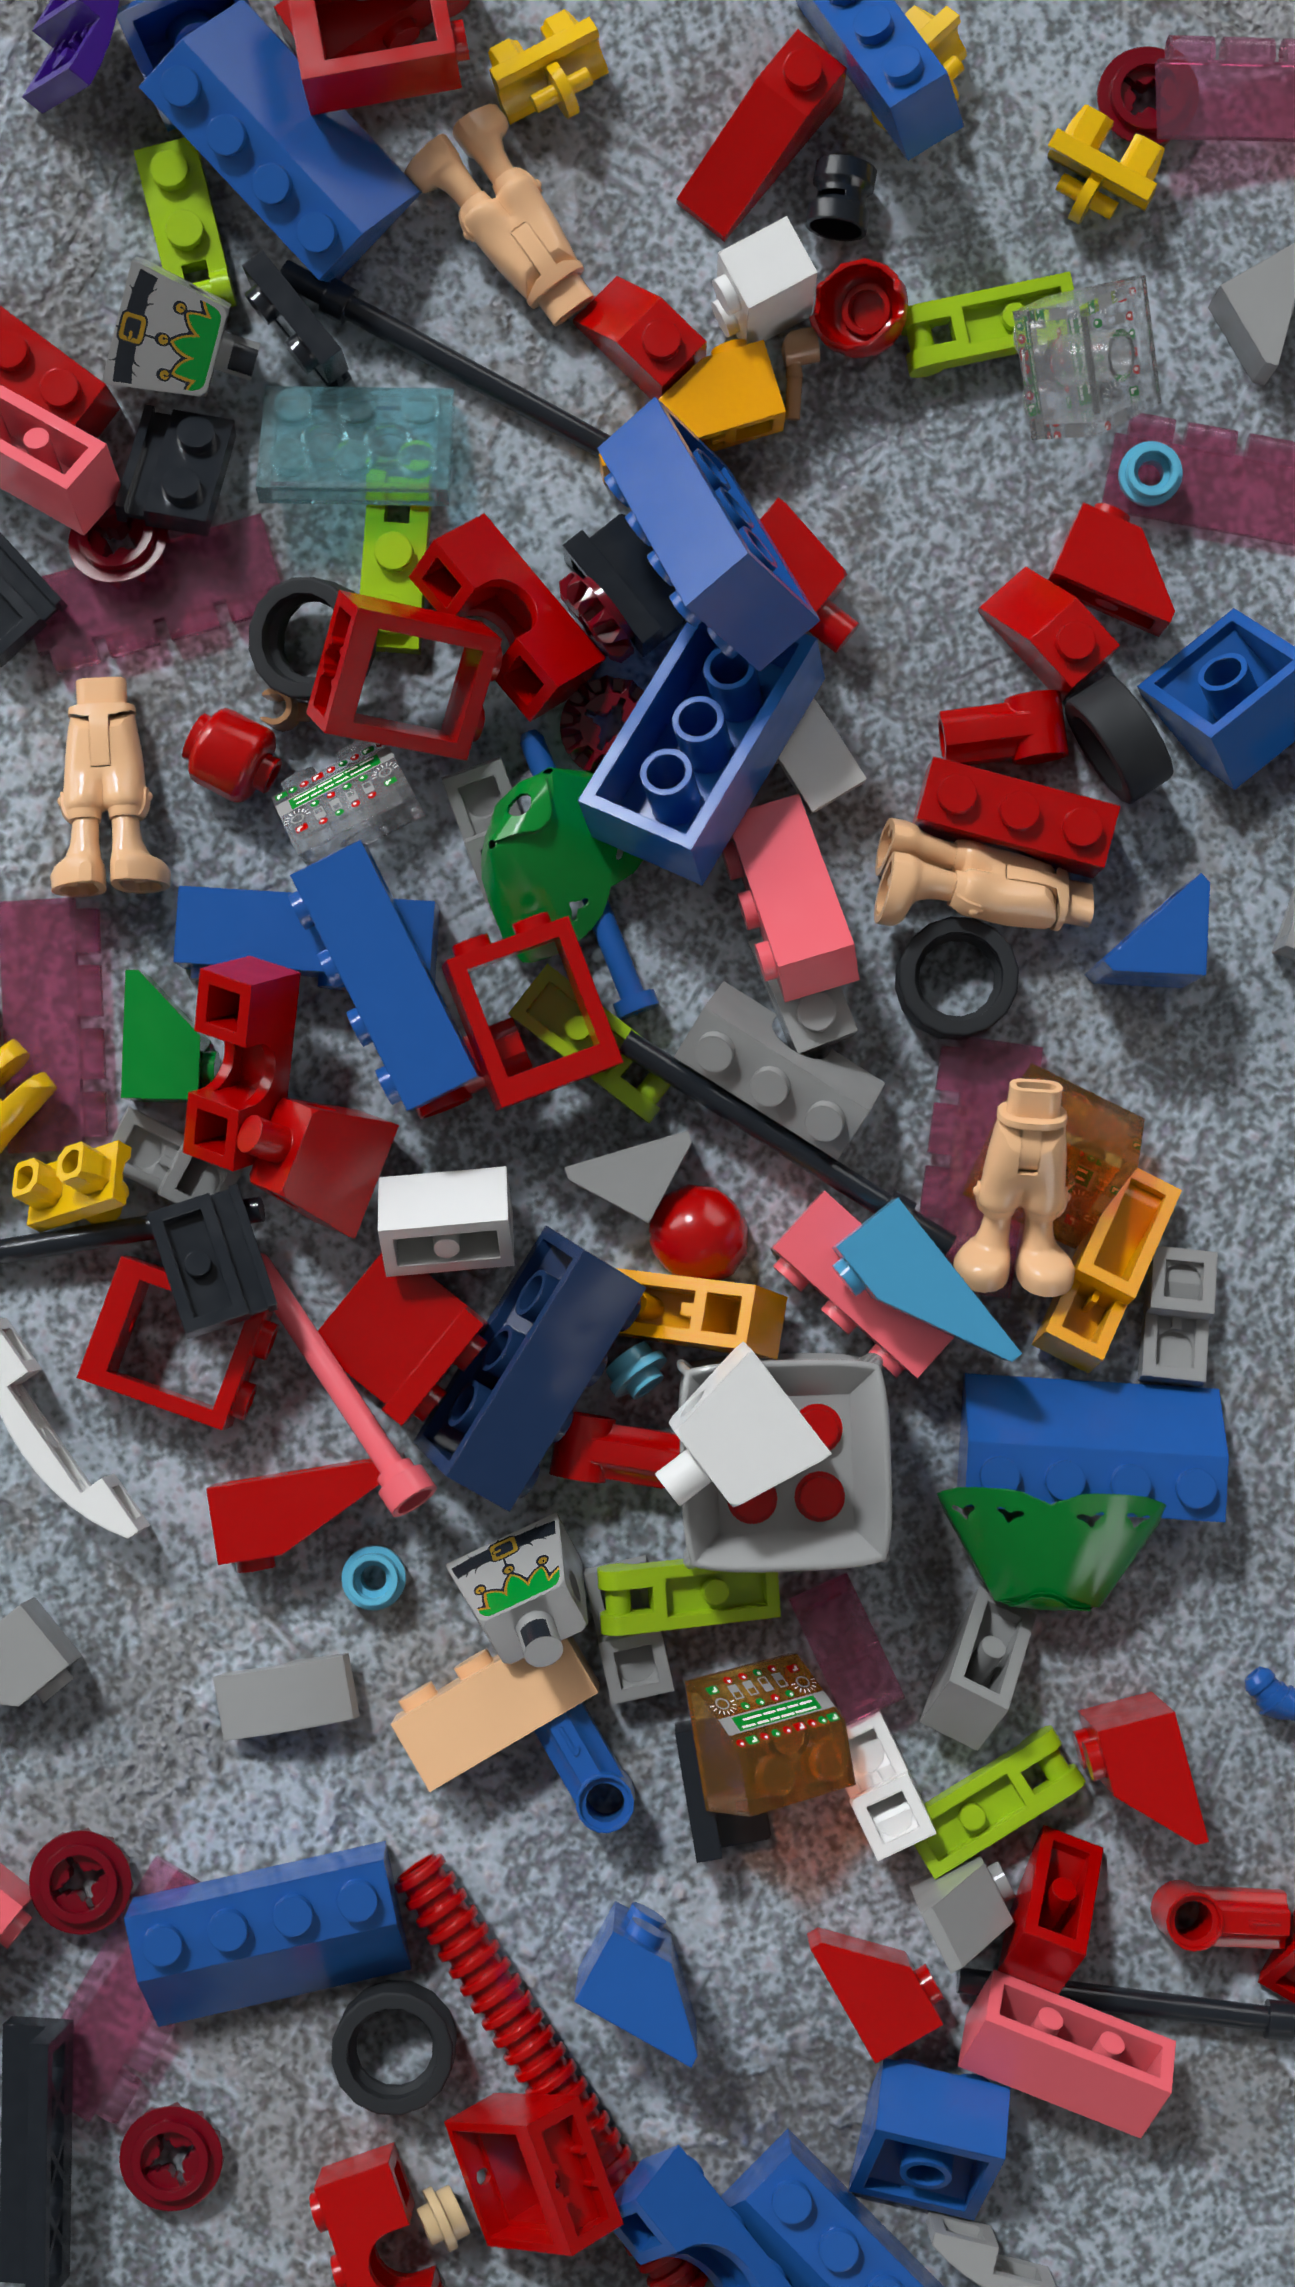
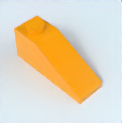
M734 339L716 346L712 349L710 356L703 357L659 398L713 452L778 433L784 429L786 410L764 339L750 344L745 339ZM599 454L600 473L603 483L606 484L604 477L610 473V470L601 454Z
M616 1268L646 1287L640 1298L641 1309L636 1320L626 1331L619 1332L618 1335L729 1354L744 1341L757 1357L778 1359L787 1296L752 1284Z

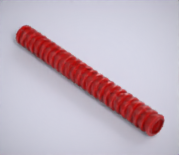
M433 1853L426 1856L399 1875L397 1882L394 1884L395 1890L398 1894L406 1893L408 1899L405 1901V1906L409 1911L416 1909L419 1916L416 1918V1923L419 1928L427 1927L430 1933L427 1935L430 1945L438 1944L441 1948L438 1952L441 1962L449 1961L452 1965L448 1971L449 1975L453 1980L460 1978L462 1985L459 1989L464 1997L471 1996L473 1998V2002L470 2005L474 2014H483L484 2019L481 2024L485 2031H494L493 2044L496 2048L504 2047L506 2050L503 2056L504 2061L508 2066L515 2065L517 2067L514 2076L518 2083H527L528 2087L525 2093L579 2096L614 2195L639 2164V2161L631 2162L632 2151L628 2144H619L621 2133L618 2128L609 2127L607 2124L610 2121V2116L607 2111L596 2108L599 2103L598 2097L594 2092H586L588 2082L584 2075H575L574 2072L577 2069V2064L573 2058H564L563 2055L566 2052L565 2045L562 2041L554 2042L552 2038L555 2030L551 2024L543 2025L541 2022L544 2017L542 2009L540 2007L533 2008L530 2004L533 2000L531 1992L520 1989L519 1986L522 1983V1978L519 1973L511 1974L508 1970L511 1966L508 1956L500 1957L497 1953L501 1947L497 1939H488L486 1934L490 1929L485 1921L478 1923L475 1918L479 1913L478 1909L474 1904L467 1906L464 1900L468 1894L463 1887L456 1889L453 1883L457 1877L453 1870L446 1872L442 1867L446 1862L442 1853L436 1855ZM624 2245L627 2254L633 2256ZM663 2257L640 2265L637 2260L635 2262L636 2268L640 2273L649 2274L646 2280L649 2287H704L708 2280V2277L698 2267L680 2258Z

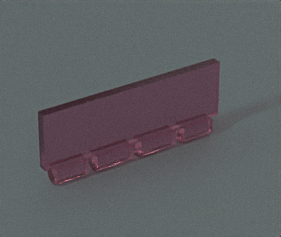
M1169 35L1165 43V59L1159 58L1155 63L1157 139L1295 142V38L1282 39L1278 54L1279 62H1274L1276 60V42L1274 38L1224 36L1219 46V60H1214L1216 58V43L1213 36Z
M1135 411L1131 413L1127 434L1115 433L1101 503L1115 506L1131 516L1295 546V441L1250 433L1246 441L1244 455L1239 456L1234 455L1238 439L1237 430L1188 421L1182 445L1174 444L1172 442L1176 419ZM1147 441L1160 442L1172 448L1178 455L1183 469L1182 482L1177 492L1167 502L1153 507L1140 506L1130 501L1122 492L1118 481L1119 465L1125 454L1135 445ZM1144 465L1139 468L1138 475L1142 483L1148 486H1154L1159 483L1160 473L1154 466Z
M261 513L211 527L208 537L187 534L170 539L171 544L166 546L163 552V566H153L148 570L144 583L136 579L125 581L120 590L105 582H100L94 586L86 575L80 570L78 571L76 567L42 576L66 602L68 607L63 612L58 610L45 622L47 626L34 637L38 654L41 657L51 654L57 674L62 675L100 664L101 657L96 643L97 640L105 638L112 659H117L162 646L156 625L159 622L166 621L171 639L175 642L222 628L216 607L221 604H227L233 624L251 620L258 602L273 586L281 583Z
M73 897L0 902V962L4 1044L12 1039H16L30 1054L29 1060L24 1067L5 1083L6 1097L26 1080L40 1072H46L57 1086V1090L8 1143V1154L63 1151L66 1146L81 1141L86 1144L85 1137L109 1136L107 1092H84L83 1081L107 1079L105 1029H81V1018L104 1017L102 966L78 965V955L101 954L100 909H76V899Z
M968 1037L966 1039L965 1048L941 1046L935 1090L959 1094L958 1105L933 1103L927 1153L951 1156L950 1166L946 1168L925 1165L919 1212L926 1217L942 1219V1227L957 1236L952 1247L945 1255L952 1266L956 1253L963 1244L977 1234L984 1214L977 1207L973 1188L977 1185L978 1180L981 1181L989 1143L997 1120V1108L1008 1099L1010 1081L1017 1078L1039 1079L1043 1047ZM1022 1207L1015 1210L1011 1219L1009 1234L1011 1258L1006 1284L995 1292L982 1293L973 1291L975 1294L1011 1298Z
M158 1855L153 1859L61 2019H74L72 2112L87 2122H90L95 2114L113 2124L120 2122L142 2084L141 2079L132 2072L122 2068L123 2065L126 2063L139 2072L148 2073L175 2027L174 2024L158 2027L137 1983L124 1922V1916L133 1897L201 1882Z

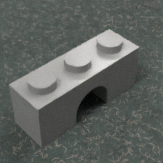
M723 981L704 1006L674 1057L838 1160L869 1114L885 1082L833 1049L823 1059H813L798 1054L785 1045L775 1034L772 1023L777 1016L776 1013Z

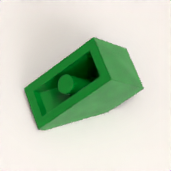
M125 969L121 1098L133 1102L187 1103L188 1092L207 1086L217 1075L220 1069L219 1052L210 1051L211 1041L206 1035L194 1031L195 1024L150 976L140 970Z

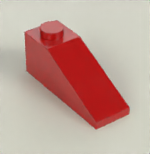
M797 29L756 78L676 198V204L725 242L842 101L847 67Z
M399 1453L402 1459H404V1453ZM371 1458L220 1482L207 1487L206 1491L218 1565L236 1562L237 1573H248L276 1567L274 1556L283 1555L380 1485L377 1478L381 1473Z

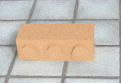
M573 1636L561 1641L563 1653L555 1663L549 1666L534 1667L528 1664L525 1658L512 1664L503 1663L499 1655L492 1657L488 1649H484L454 1668L459 1678L438 1690L430 1681L398 1701L403 1711L396 1714L391 1726L429 1792L599 1693L600 1682Z

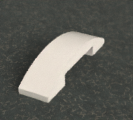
M0 1318V1416L22 1455L40 1478L61 1499L90 1521L127 1539L150 1526L149 1522L115 1473L103 1477L91 1485L30 1397L22 1383L37 1374L42 1368L7 1318Z

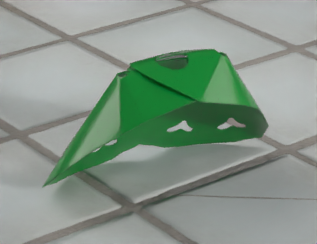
M548 767L536 775L520 781L496 804L483 844L481 879L503 939L515 935L512 924L548 911L551 921L569 916L577 940H581L603 915L611 886L633 874L642 863L643 859L623 851L622 857L619 860L616 859L618 848L591 837L578 799L594 773ZM528 795L531 797V806L526 813L520 816L509 814V810L516 800L522 796ZM490 841L496 845L493 849L489 848ZM587 898V904L578 909L576 919L572 920L570 902H578ZM551 942L516 956L523 963H533L551 958L559 954L555 942Z
M956 1487L937 1493L945 1515L993 1600L1009 1604L1008 1606L1051 1611H1091L1093 1607L1099 1608L1157 1528L1166 1508V1504L1148 1497L1122 1494H1081L1049 1504L1025 1492L1001 1488ZM955 1505L963 1509L967 1505H973L975 1509L970 1512L968 1519H965L952 1506ZM1002 1507L1009 1513L1022 1511L1024 1515L1008 1523L1004 1515L997 1508ZM1097 1513H1104L1095 1522L1093 1527L1077 1518L1079 1514L1093 1517ZM1128 1513H1134L1139 1518L1149 1515L1150 1518L1134 1528L1132 1521L1127 1518Z

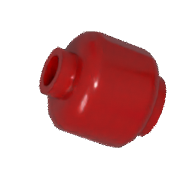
M228 708L220 709L212 716L206 713L202 714L190 730L182 751V758L188 761L189 776L195 783L230 801L238 803L247 800L256 790L264 794L267 793L274 784L282 766V760L274 756L276 750L274 732L262 724Z

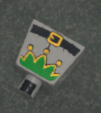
M136 256L131 261L102 382L116 386L206 397L210 389L214 370L251 381L261 343L224 332L231 308L230 303L162 267Z
M557 1512L446 1564L447 1570L503 1663L512 1664L525 1658L526 1662L534 1667L549 1666L555 1663L563 1653L561 1641L583 1631L588 1624L582 1560Z

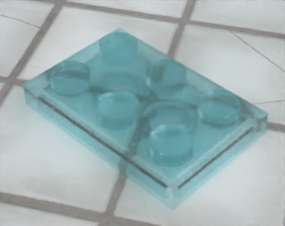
M265 386L256 479L259 503L449 506L455 417L454 388Z

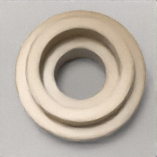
M446 2185L435 2192L430 2186L422 2190L426 2204L417 2208L416 2212L430 2244L434 2246L443 2241L450 2253L458 2248L457 2241L469 2235L470 2230L450 2186Z

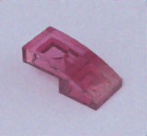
M847 1572L789 1599L847 1725L905 1699L903 1691Z

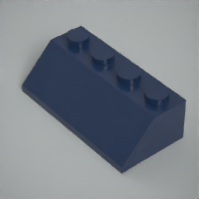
M545 1226L487 1320L489 1322L488 1325L479 1334L488 1343L464 1372L459 1368L457 1369L445 1389L447 1394L428 1416L413 1442L446 1477L510 1512L517 1499L525 1497L535 1485L540 1471L539 1463L550 1445L562 1439L568 1431L574 1416L573 1408L585 1388L594 1385L603 1374L608 1360L607 1352L619 1332L626 1331L636 1320L641 1309L640 1298L646 1287L560 1233Z

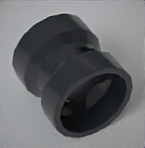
M831 154L817 159L813 177V184L817 188L816 199L809 203L805 223L806 228L815 235L830 240L856 241L864 238L867 233L870 213L865 208L866 198L873 194L877 176V169L874 165L866 160L848 155Z

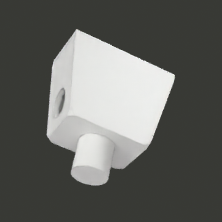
M743 1341L725 1358L668 1422L687 1449L657 1471L655 1475L679 1506L713 1482L730 1505L735 1507L823 1461L832 1453L757 1355Z

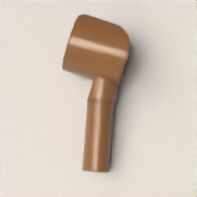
M812 327L790 331L782 344L781 353L787 378L785 420H800L803 382L801 366L820 362L818 336Z
M271 688L262 693V696L267 700L286 702V709L282 716L274 719L260 717L263 722L273 729L285 732L295 728L300 721H313L306 714L309 703L298 702L297 699L285 696Z

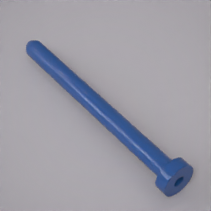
M536 729L523 733L520 739V746L532 776L548 767L556 768L544 736ZM584 898V899L581 900L582 903H583V906H585V905L587 904V902H588V899H587V898ZM607 900L603 915L592 929L621 999L613 1004V1008L617 1018L626 1020L652 1010L660 1005L654 989L644 991L609 900Z

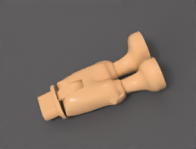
M487 104L460 118L453 127V137L464 153L474 159L493 184L492 188L496 194L495 198H491L485 191L481 190L464 166L456 148L445 134H439L430 140L413 157L404 173L422 193H428L438 188L445 191L461 208L458 217L464 238L470 240L471 243L475 242L497 270L527 300L531 308L535 309L540 306L552 324L558 326L588 305L595 296L580 277L584 271V266L581 261L577 260L560 224L541 194V182L535 179L528 171L513 167L504 150L502 139L506 135L509 126L507 117L496 104Z
M123 677L76 680L77 705L68 708L70 721L65 753L64 788L57 799L64 819L72 824L71 839L65 858L54 867L50 875L51 891L56 895L65 897H91L106 892V870L101 858L99 823L101 822L102 813L108 811L109 820H111L112 824L111 885L119 891L135 894L165 891L171 886V871L162 860L150 855L142 840L139 821H142L147 816L153 795L149 787H146L143 754L135 718L136 708L135 705L127 703V681Z
M889 818L883 828L875 861V874L882 877L875 901V924L884 926L897 925L904 920L912 904L926 899L947 901V905L962 916L1011 927L1050 928V930L1059 931L1064 923L1088 928L1092 922L1094 914L1093 885L1070 880L1065 869L1058 867L1055 872V869L1050 864L992 847L975 840L961 839L951 843L934 837L921 830L914 823L902 819Z
M1013 1079L1009 1083L1007 1101L1001 1103L997 1108V1120L989 1143L981 1181L978 1180L977 1185L973 1188L977 1207L984 1214L977 1234L963 1244L956 1253L953 1264L955 1270L972 1291L982 1293L995 1292L1006 1284L1011 1258L1009 1245L1011 1219L1015 1210L1019 1207H1023L1025 1214L1023 1233L1018 1245L1015 1263L1016 1277L1021 1286L1034 1295L1057 1297L1066 1294L1073 1285L1075 1276L1074 1265L1067 1253L1056 1243L1053 1234V1221L1064 1213L1067 1203L1071 1198L1068 1188L1065 1187L1067 1110L1061 1107L1063 1087L1058 1082L1039 1079Z

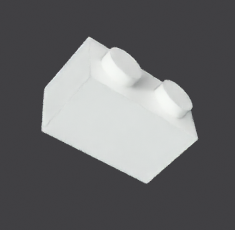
M787 216L718 252L717 278L712 280L717 300L711 302V306L720 328L727 337L736 334L738 339H745L748 344L763 339L766 341L808 319L812 314L818 272Z
M507 1166L379 1177L378 1235L386 1277L515 1266L513 1210Z

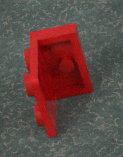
M381 1252L320 1327L318 1332L343 1370L382 1401L385 1406L381 1410L399 1425L403 1426L413 1416L424 1422L447 1394L439 1386L441 1381L454 1365L464 1372L488 1343L479 1334L489 1322L428 1273L386 1277Z

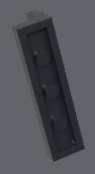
M11 2016L3 2023L0 2282L26 2284V2287H62L70 2276L74 2019Z

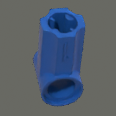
M584 1702L536 1729L534 1732L576 1803L579 1819L584 1825L597 1833H611L620 1830L628 1823L633 1813L635 1788L632 1779L620 1767ZM609 1783L616 1786L622 1792L624 1802L615 1812L601 1813L590 1805L588 1800L589 1791L595 1785Z

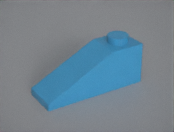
M899 1198L891 1200L832 1247L840 1257V1260L833 1264L832 1267L855 1296L866 1290L872 1299L1002 1360L1013 1362L1022 1354Z

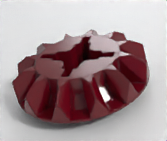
M1150 46L1133 48L1114 58L1101 75L1095 94L1097 95L1098 111L1114 121L1111 128L1113 140L1122 138L1131 142L1135 134H1139L1163 147L1181 132H1185L1195 113L1198 97L1196 82L1188 66L1175 54L1162 48ZM1159 81L1161 85L1155 101V105L1159 110L1156 111L1148 106L1142 113L1138 111L1136 115H1133L1132 110L1136 95L1132 90L1134 89L1138 93L1143 94L1149 88L1153 89Z
M115 502L85 536L71 529L68 539L69 553L77 570L86 575L94 586L100 582H105L120 590L123 582L132 579L144 583L148 570L153 566H163V552L165 547L171 544L168 530L145 526V520L128 517L127 523L117 521ZM129 534L135 549L130 548L128 550L120 547L113 554L105 538L109 540L114 538L122 541Z
M572 571L559 581L560 598L566 604L569 613L575 618L581 629L584 630L603 655L619 663L624 662L633 655L635 651L630 642L634 637L633 631L603 589L589 576L582 579Z
M605 675L599 679L582 683L565 703L560 720L561 740L569 757L584 771L595 773L617 735H614L610 743L606 742L602 751L597 749L601 740L599 738L601 727L593 722V718L586 716V713L594 717L596 715L607 717L611 710H615L618 703L624 705L621 711L623 714L621 725L624 726L644 693V690L637 686L633 680Z
M89 1828L66 1833L62 1832L49 1841L34 1859L29 1875L30 1896L39 1915L52 1927L62 1932L77 1935L94 1933L112 1924L125 1910L134 1886L130 1870V1857L124 1855L115 1844L113 1837L92 1832ZM74 1862L75 1864L79 1863L80 1868L84 1872L93 1869L95 1871L104 1870L99 1879L91 1886L92 1898L90 1896L86 1897L85 1892L81 1888L73 1891L67 1889L60 1893L59 1889L74 1875V1868L72 1866Z
M178 2102L159 2108L151 2107L131 2124L122 2141L119 2155L121 2174L130 2192L145 2205L162 2211L184 2210L201 2202L215 2187L225 2159L220 2143V2131L215 2130L206 2120L203 2111H192L182 2107ZM163 2137L165 2140H169L174 2148L183 2145L187 2148L194 2145L182 2161L183 2173L180 2170L177 2171L172 2163H165L163 2165L158 2163L150 2167L164 2149Z

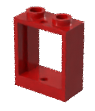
M288 0L301 80L311 115L462 88L458 62L470 60L463 19L450 21L447 6L459 3V0H430L437 37L436 41L327 60L318 6L348 0Z
M339 590L306 714L325 734L467 761L472 742H476L480 738L484 728L485 711L483 704L489 683L497 678L501 669L503 654L500 645L502 638L479 620ZM378 629L464 647L441 730L356 713Z
M548 911L533 915L512 924L515 935L491 943L488 933L467 939L451 947L455 957L447 959L441 967L495 1111L505 1109L624 1063L569 916L551 921ZM555 942L594 1046L508 1077L469 972Z
M121 1256L76 1378L219 1430L232 1427L235 1418L244 1421L250 1411L257 1390V1384L249 1382L257 1358L267 1360L279 1330V1324L271 1322L274 1311H265L250 1316L251 1319L245 1320L215 1404L213 1406L118 1371L149 1285L152 1284L171 1291L164 1267L134 1256Z
M493 2093L444 2121L487 2246L574 2256L624 2224L579 2096ZM480 2169H483L485 2172V2180L482 2184H479L477 2181V2173Z

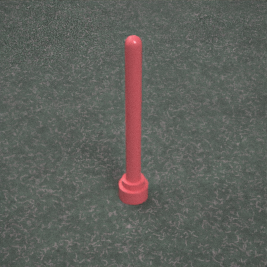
M261 1253L278 1305V1310L274 1312L381 1473L377 1478L382 1487L378 1493L393 1517H399L413 1511L435 1493L437 1486L423 1465H414L410 1458L402 1459L270 1258Z

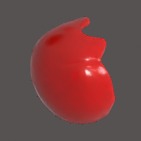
M868 258L842 263L825 278V281L817 284L813 315L809 316L810 325L823 343L832 351L853 359L878 356L895 343L905 326L908 311L906 286L899 276L888 265Z
M688 1184L666 1194L650 1220L648 1229L650 1233L649 1243L655 1256L672 1275L721 1281L733 1275L747 1255L748 1226L746 1219L734 1201L715 1187Z

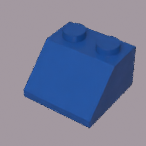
M1235 608L1137 686L1141 696L1197 764L1234 790L1295 742V646Z
M615 1901L578 1968L574 2002L692 2068L698 2057L696 2018L672 1933L663 1928L666 1920L649 1907L633 1902L630 1908Z
M885 2058L882 2060L870 2088L850 2176L849 2191L974 2221L1005 2161L1011 2087L990 2083L988 2079L976 2074L956 2075L930 2069L923 2063L912 2059L892 2060Z

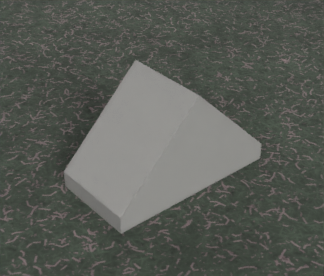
M1295 243L1221 284L1208 306L1251 381L1264 386L1279 365L1295 304Z
M687 1130L567 1166L565 1171L570 1182L649 1224L689 1151L692 1141Z

